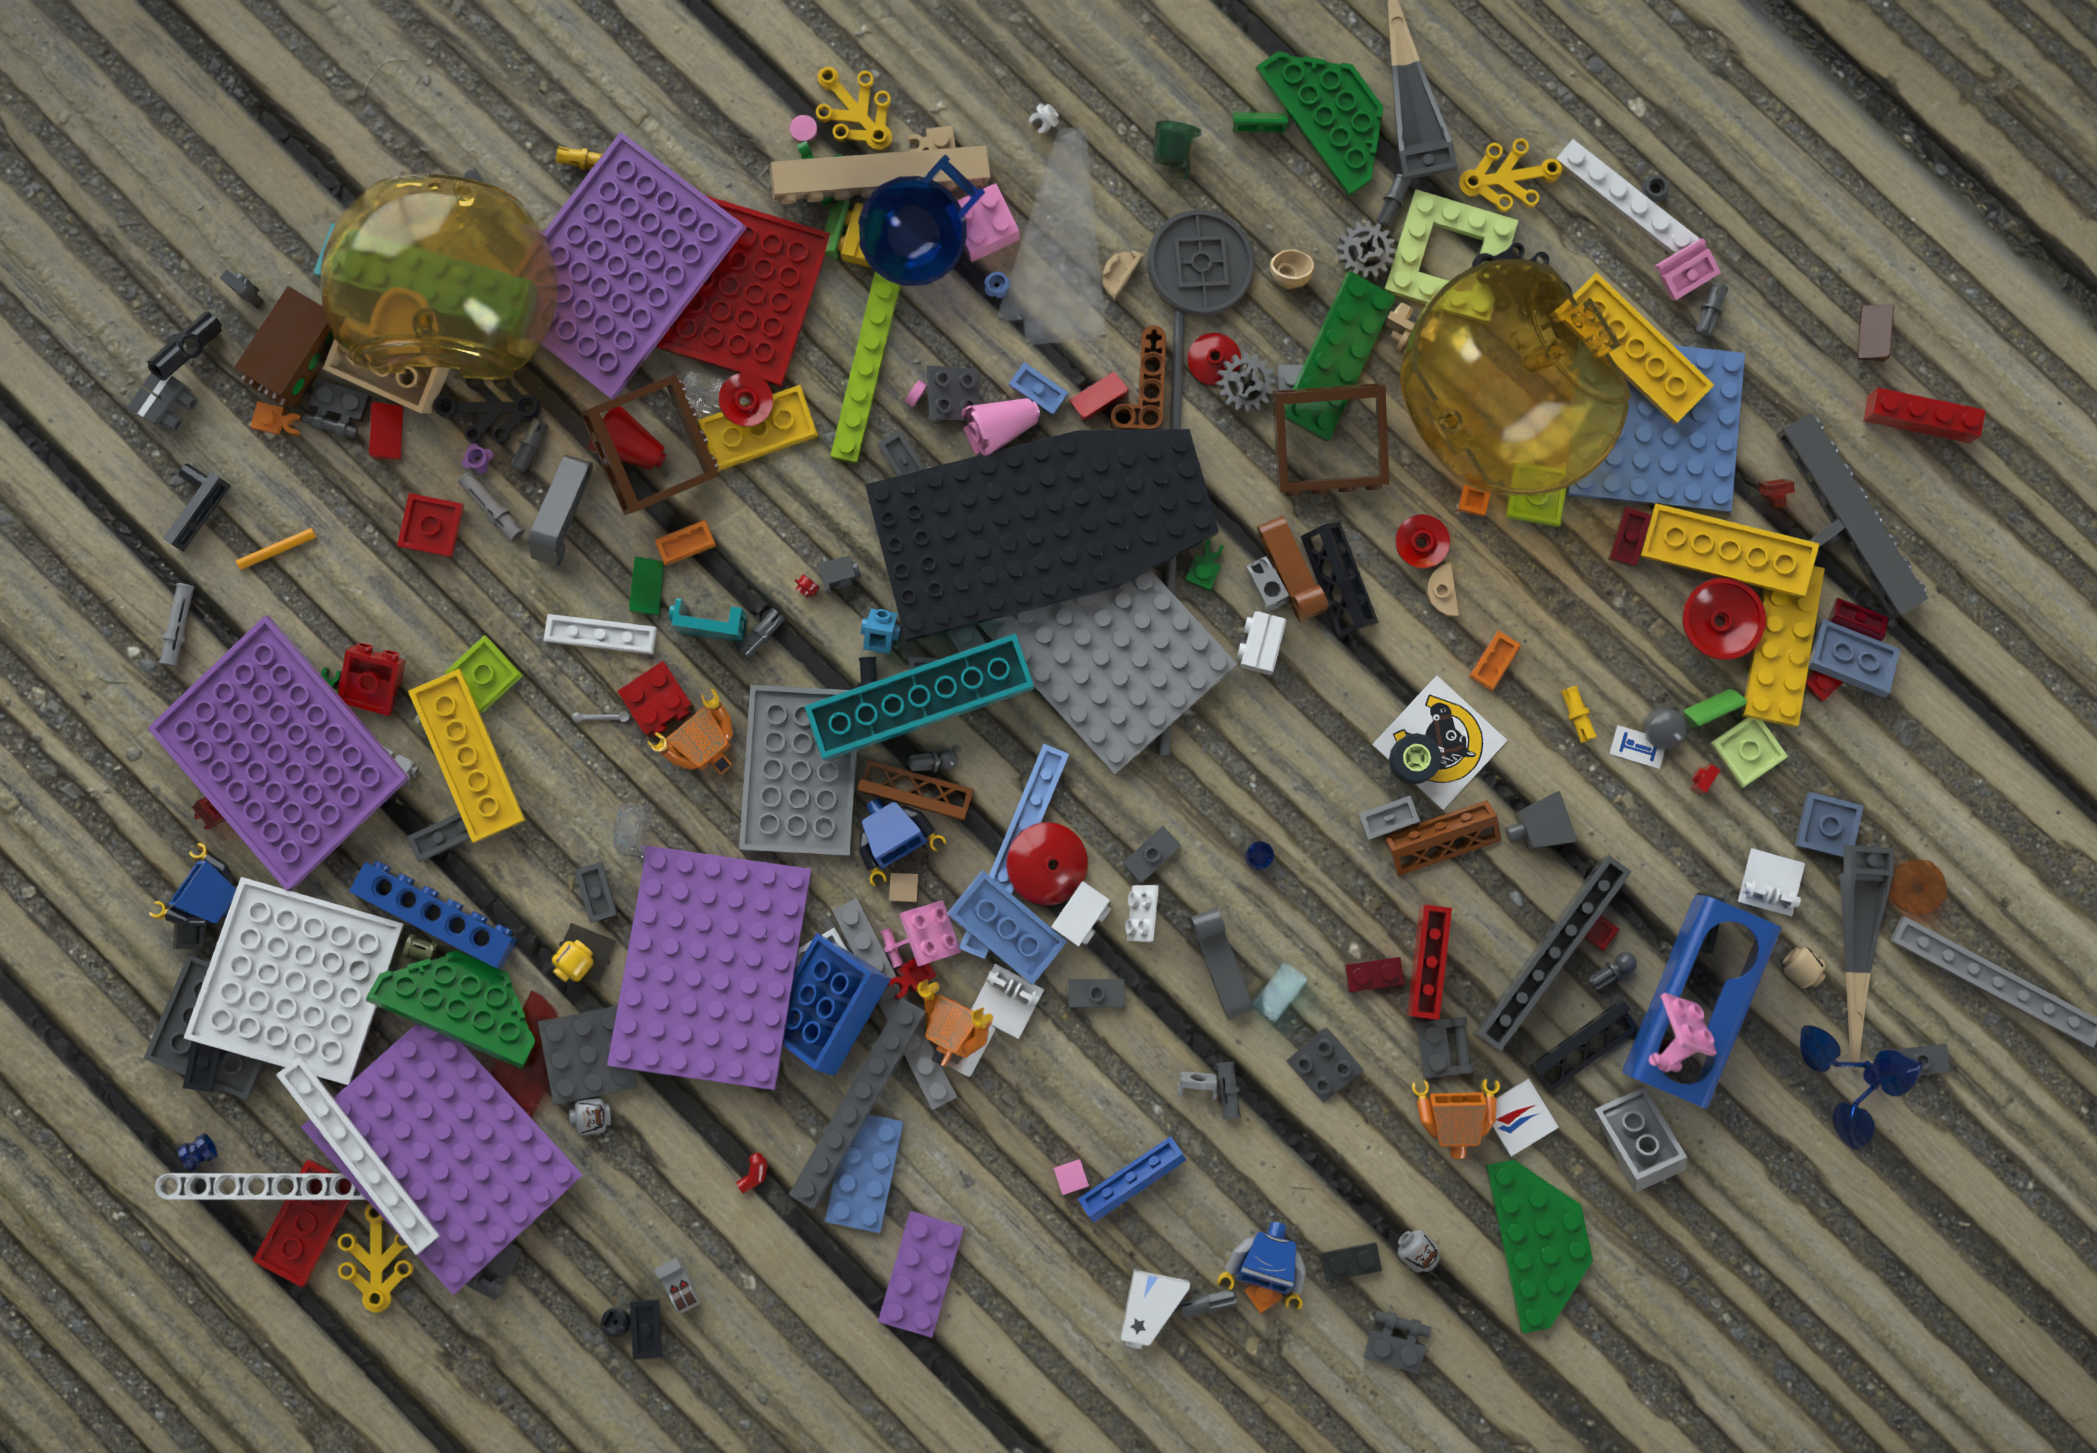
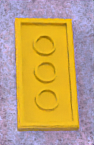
M801 385L772 394V410L768 417L758 425L751 427L738 426L730 422L722 412L698 420L700 428L706 434L708 440L706 446L709 453L717 460L719 466L717 471L818 437ZM749 402L742 404V406H748Z

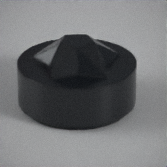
M610 1308L601 1318V1328L607 1336L621 1337L630 1328V1316L624 1309Z

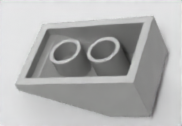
M1645 1087L1595 1109V1114L1619 1167L1634 1193L1685 1171L1687 1156Z

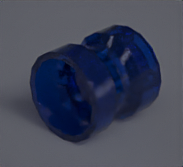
M1263 841L1254 842L1245 852L1246 864L1253 870L1267 868L1274 860L1273 848L1270 844Z
M206 1133L197 1136L192 1143L186 1142L177 1148L183 1165L189 1171L200 1167V1164L204 1161L209 1162L218 1157L216 1146Z

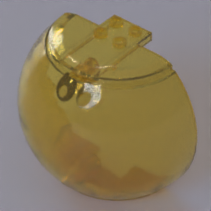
M407 174L389 177L376 182L358 196L343 212L327 240L323 253L320 272V292L326 320L335 340L348 358L354 360V366L370 372L406 374V366L455 368L460 370L461 376L464 378L502 379L513 376L514 370H519L536 353L547 336L557 306L558 277L552 251L543 231L516 197L498 187L470 178L444 174Z
M1503 259L1482 263L1467 269L1445 284L1429 300L1417 317L1405 346L1400 371V386L1406 409L1418 434L1431 453L1453 476L1469 487L1482 492L1504 496L1524 497L1542 495L1564 489L1587 477L1607 458L1618 441L1629 409L1627 400L1631 398V393L1626 379L1609 354V352L1619 347L1620 343L1617 340L1615 331L1608 326L1603 318L1600 307L1591 298L1577 304L1560 275L1548 264L1541 266L1539 262L1522 259Z

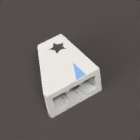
M1134 1269L1120 1336L1121 1340L1126 1341L1125 1345L1137 1349H1142V1345L1149 1346L1189 1290L1190 1282Z

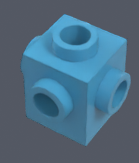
M871 608L868 619L863 618L860 634L864 635L863 650L886 654L891 653L894 640L899 641L901 625L897 624L898 613Z

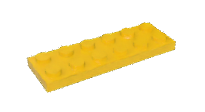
M1597 272L1557 311L1571 327L1674 425L1714 386L1700 370Z
M1655 503L1641 557L1721 578H1732L1745 584L1805 598L1819 543Z
M1813 566L1805 598L1763 588L1761 601L1765 609L1766 626L1760 642L1752 650L1744 697L1748 703L1743 706L1741 716L1795 728L1799 726L1825 568Z
M457 669L409 690L411 700L472 843L479 842L526 821L462 670Z

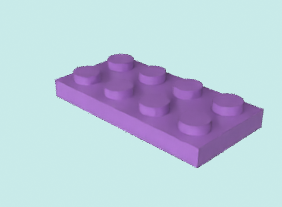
M910 1211L878 1322L933 1337L964 1226Z

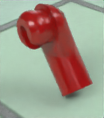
M754 1153L750 1156L749 1174L736 1182L743 1194L762 1183L766 1178L768 1162L761 1153Z

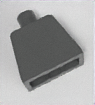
M1560 791L1516 813L1518 824L1505 828L1510 843L1524 839L1528 850L1565 845L1577 841Z

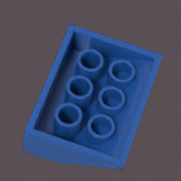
M816 933L795 970L783 1046L814 1070L836 1076L891 979L871 964L821 934Z

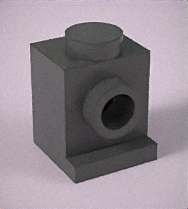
M850 555L818 564L827 595L832 594L831 588L836 587L837 590L849 588L852 586V582L862 577L858 562L852 563Z

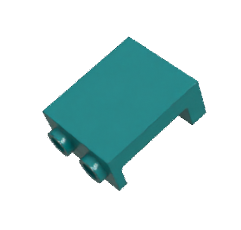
M676 598L675 605H670L668 620L672 621L671 625L680 634L742 643L745 639L748 616L740 607L731 606L728 622L689 617V607L679 598Z

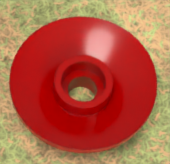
M1207 333L1192 343L1188 352L1187 363L1191 374L1199 382L1209 386H1216V382L1223 378L1217 374L1218 371H1226L1223 363L1228 361L1233 364L1232 356L1237 355L1241 360V353L1237 344L1227 335ZM1218 353L1220 359L1214 361L1210 358V354ZM1241 365L1235 367L1232 371L1238 372Z
M738 373L729 377L723 383L719 391L718 402L723 415L730 422L738 426L751 427L760 424L768 417L773 407V395L769 385L759 376L751 373ZM740 399H748L749 405L742 406L740 404Z
M1419 514L1409 517L1400 525L1396 533L1395 545L1399 556L1404 562L1415 568L1425 569L1436 566L1446 557L1450 548V535L1446 526L1439 519L1431 515ZM1417 540H1425L1426 547H1418Z

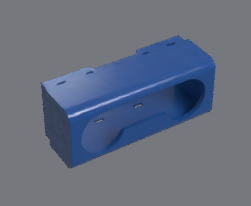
M1695 895L1671 950L1669 960L1647 1013H1645L1623 1066L1622 1073L1707 1109L1782 927L1712 897ZM1732 921L1740 923L1752 932L1755 941L1740 977L1726 980L1708 1022L1707 1029L1714 1038L1713 1045L1717 1054L1714 1056L1707 1055L1695 1083H1677L1667 1077L1657 1066L1651 1065L1649 1062L1651 1054H1658L1661 1041L1670 1022L1661 995L1667 993L1680 998L1702 942L1712 927L1722 922Z

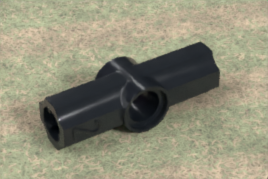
M210 312L202 313L182 332L169 337L167 344L147 361L148 369L160 380L168 379L189 359L200 356L203 347L222 332V324ZM184 341L186 342V350L183 347Z

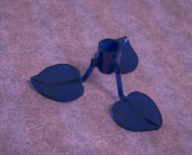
M1805 1025L1801 1029L1800 1050L1805 1063L1811 1069L1825 1072L1831 1068V1065L1835 1067L1865 1068L1863 1078L1866 1083L1870 1084V1087L1853 1102V1106L1848 1102L1842 1101L1837 1104L1833 1112V1123L1839 1137L1852 1149L1859 1150L1868 1144L1875 1134V1122L1867 1110L1858 1108L1859 1104L1874 1090L1878 1089L1879 1085L1890 1096L1899 1097L1906 1094L1918 1080L1923 1063L1893 1049L1880 1051L1876 1055L1874 1063L1868 1060L1865 1062H1839L1835 1059L1840 1056L1841 1048L1831 1034L1813 1025Z

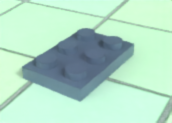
M1823 619L1818 625L1808 668L1886 698L1891 692L1900 649Z

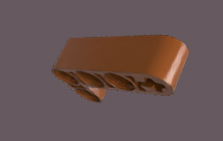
M1149 326L1142 333L1138 404H1119L1112 410L1110 422L1113 430L1161 429L1164 405L1166 334L1159 326ZM1151 337H1156L1155 352H1150ZM1149 362H1154L1158 364L1160 369L1156 372H1149L1145 365ZM1152 388L1159 395L1154 399H1150L1145 396L1144 391ZM1119 414H1126L1130 417V422L1120 424L1117 422L1116 417ZM1146 415H1153L1158 422L1150 426L1144 423L1143 418Z
M1279 516L1257 526L1259 537L1272 566L1275 568L1289 594V603L1297 620L1301 623L1326 612L1328 609L1326 596L1320 585H1315L1285 518Z

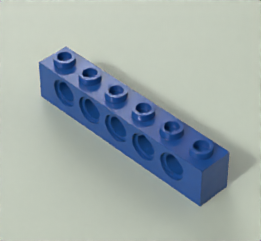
M377 860L374 864L368 862L363 864L349 892L495 968H503L518 940L511 936L512 930L500 924H497L496 928L487 924L488 918L475 911L470 915L462 911L464 905L450 898L447 902L437 898L439 892L427 886H424L423 889L414 886V879L402 873L398 877L389 873L391 867ZM389 880L392 889L389 894L383 895L381 885L384 881ZM414 893L416 903L413 907L408 908L405 904V898L408 894ZM437 905L440 908L441 914L437 920L433 921L429 916V912L433 906ZM462 918L465 922V928L461 933H456L454 922ZM482 931H487L490 936V940L485 946H481L478 942V936Z

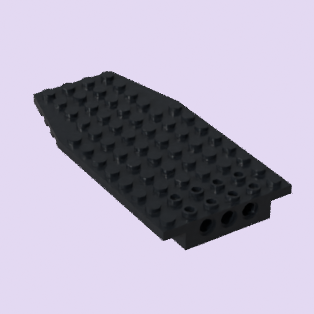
M1190 429L1076 430L994 451L986 457L982 454L865 484L906 642L1118 588L1128 583L1129 580L1147 573L1153 567L1173 559L1174 556L1214 537L1219 532Z

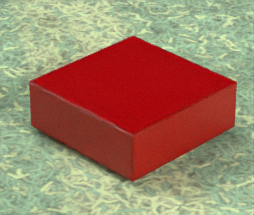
M1600 915L1584 939L1603 952L1620 929Z

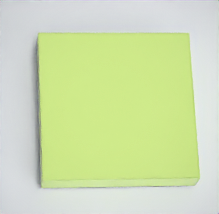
M1748 717L1709 743L1741 788L1746 787L1788 757L1762 720Z

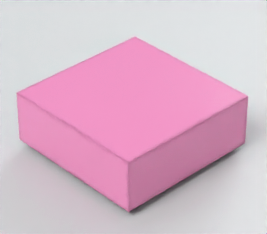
M1080 1159L1054 1167L1062 1195L1089 1186Z

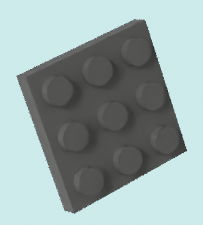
M618 1006L537 1022L553 1105L638 1087L634 1070L607 1066Z

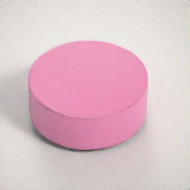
M797 116L790 125L791 135L798 143L804 141L811 143L817 136L816 122L810 116Z
M919 380L904 402L911 407H915L927 390V384Z

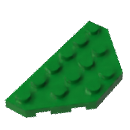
M1276 52L1257 65L1256 72L1348 197L1370 183L1372 179L1384 106L1353 64H1336L1326 62L1325 59L1307 56L1301 58L1288 55L1289 53Z
M457 950L446 953V956L431 961L426 959L409 964L407 968L394 972L389 970L380 973L366 996V1002L520 1069L525 1065L535 1045V1039L528 1028L525 1014L518 997L515 995L508 972Z
M1514 1159L1485 1164L1520 1332L1524 1334L1549 1329L1593 1262L1582 1206Z

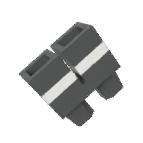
M151 373L143 386L162 399L160 400L143 388H140L127 408L163 430L167 428L178 432L184 420L175 415L180 406L189 411L193 410L199 400L190 392V388L172 375L162 381Z

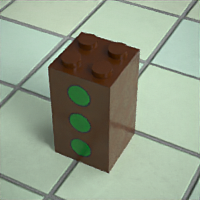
M287 286L235 365L234 369L242 374L239 379L260 394L264 393L278 405L285 408L288 404L296 409L322 370L341 320L330 310Z

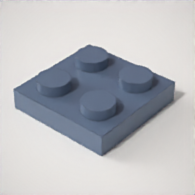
M1812 792L1806 793L1795 846L1844 859V846L1855 845L1864 806Z

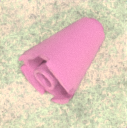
M1028 398L971 405L963 408L961 412V418H967L968 425L963 428L970 446L975 454L981 452L985 457L994 451H998L1037 424L1038 417H1040L1038 405L1034 401L1031 402Z

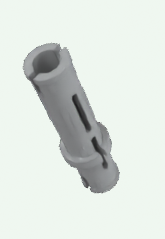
M471 471L466 472L460 477L458 483L490 517V522L494 526H498L511 542L518 540L524 534V530L510 516V511L497 502Z
M176 583L167 632L163 633L162 639L165 641L159 664L177 667L178 665L177 661L181 644L185 643L183 634L194 586Z

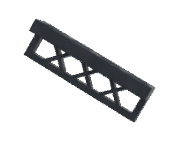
M1327 523L1300 536L1317 582L1326 596L1328 610L1338 637H1343L1361 628L1371 627L1379 623L1341 523ZM1319 534L1323 542L1321 552L1315 550L1311 538ZM1325 560L1330 562L1333 568L1330 577L1325 575L1322 569ZM1334 585L1339 587L1343 594L1340 602L1334 600L1332 596ZM1344 611L1350 613L1354 625L1347 628L1344 627L1341 619Z
M1617 1001L1529 1065L1548 1093L1557 1089L1639 1029L1629 1015L1628 1011H1630V1008L1624 1001ZM1622 1016L1629 1025V1028L1621 1034L1611 1032L1612 1023ZM1598 1033L1605 1034L1604 1046L1599 1050L1588 1048L1589 1040ZM1610 1035L1617 1036L1609 1042ZM1576 1049L1583 1050L1580 1064L1577 1066L1566 1064L1567 1056ZM1588 1051L1595 1052L1587 1058ZM1552 1066H1560L1559 1079L1550 1085L1543 1073ZM1565 1067H1566V1068H1571V1070H1570L1569 1072H1567L1566 1074H1564V1073H1565Z

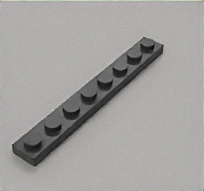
M904 998L900 999L788 1195L811 1209L816 1208L925 1018L926 1011Z

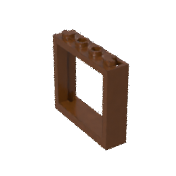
M676 374L580 413L624 515L634 513L719 476L717 460L709 453L706 446L708 444L706 434L702 429H699L696 422V411L688 403L685 396V385L680 378H677ZM667 386L703 474L638 501L600 413Z
M1374 383L1272 391L1277 489L1280 492H1284L1285 496L1301 495V491L1311 490L1312 494L1328 493V489L1339 488V492L1355 491V487L1366 486V490L1382 489V485L1389 484L1386 386L1384 384ZM1376 397L1379 475L1288 482L1284 404Z

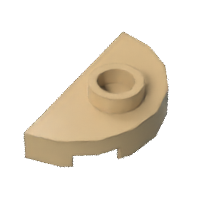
M1137 251L1117 253L1107 261L1103 270V286L1106 293L1113 300L1116 299L1144 258V254Z
M1450 562L1441 565L1432 573L1427 583L1426 594L1430 605L1438 612L1447 617H1458L1459 612Z

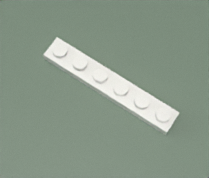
M1574 139L1556 158L1563 170L1671 255L1699 239Z

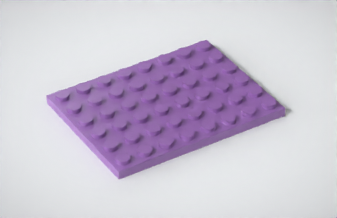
M620 132L511 274L532 281L540 290L526 333L608 397L615 399L746 230V227Z
M266 615L147 728L286 891H292L410 779L409 775L273 619Z
M647 846L607 1066L775 1091L812 870Z
M417 1023L334 1097L338 1105L440 1234L438 1239L417 1256L453 1295L461 1290L583 1176L581 1171L463 1043ZM308 1120L301 1128L402 1238L312 1120Z

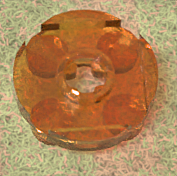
M1913 859L1902 862L1894 868V877L1889 897L1897 908L1914 915L1930 913L1937 909L1947 897L1944 875L1929 860ZM1915 879L1923 884L1921 894L1911 890V887L1914 885L1913 880Z

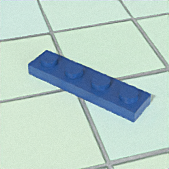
M1170 1136L1088 1191L1078 1200L1094 1223L1187 1159Z

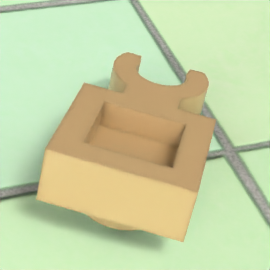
M953 126L926 129L927 137H922L918 134L908 136L909 143H919L917 149H910V151L956 148Z

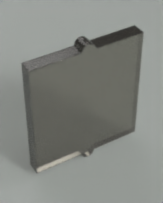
M571 923L564 940L559 945L562 947L567 941L575 942L578 940L593 952L591 956L593 965L583 978L599 983L606 965L610 964L609 958L616 940Z

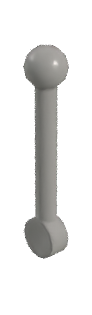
M625 711L620 714L582 715L580 712H575L572 715V720L575 723H580L582 720H620L626 723L630 720V715Z

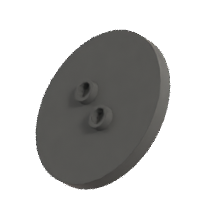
M1190 210L1168 219L1157 230L1147 254L1148 275L1157 294L1172 308L1192 316H1213L1232 308L1245 295L1254 275V254L1245 233L1229 218L1207 210Z

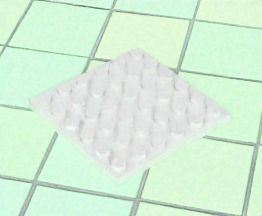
M241 877L184 1039L282 1067H287L297 1058L302 1057L317 1077L349 1085L352 1082L377 1008L376 1005L366 1002V996L378 975L390 970L404 924Z

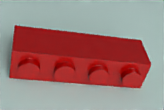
M1878 387L1867 397L1863 421L1971 443L1982 435L1986 410Z
M1427 904L1419 907L1407 1016L1431 1020L1440 1019L1452 908Z

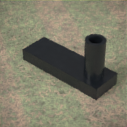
M189 463L182 466L179 471V477L197 488L198 491L163 538L166 542L183 552L231 487L229 483L214 473L210 472L207 476Z

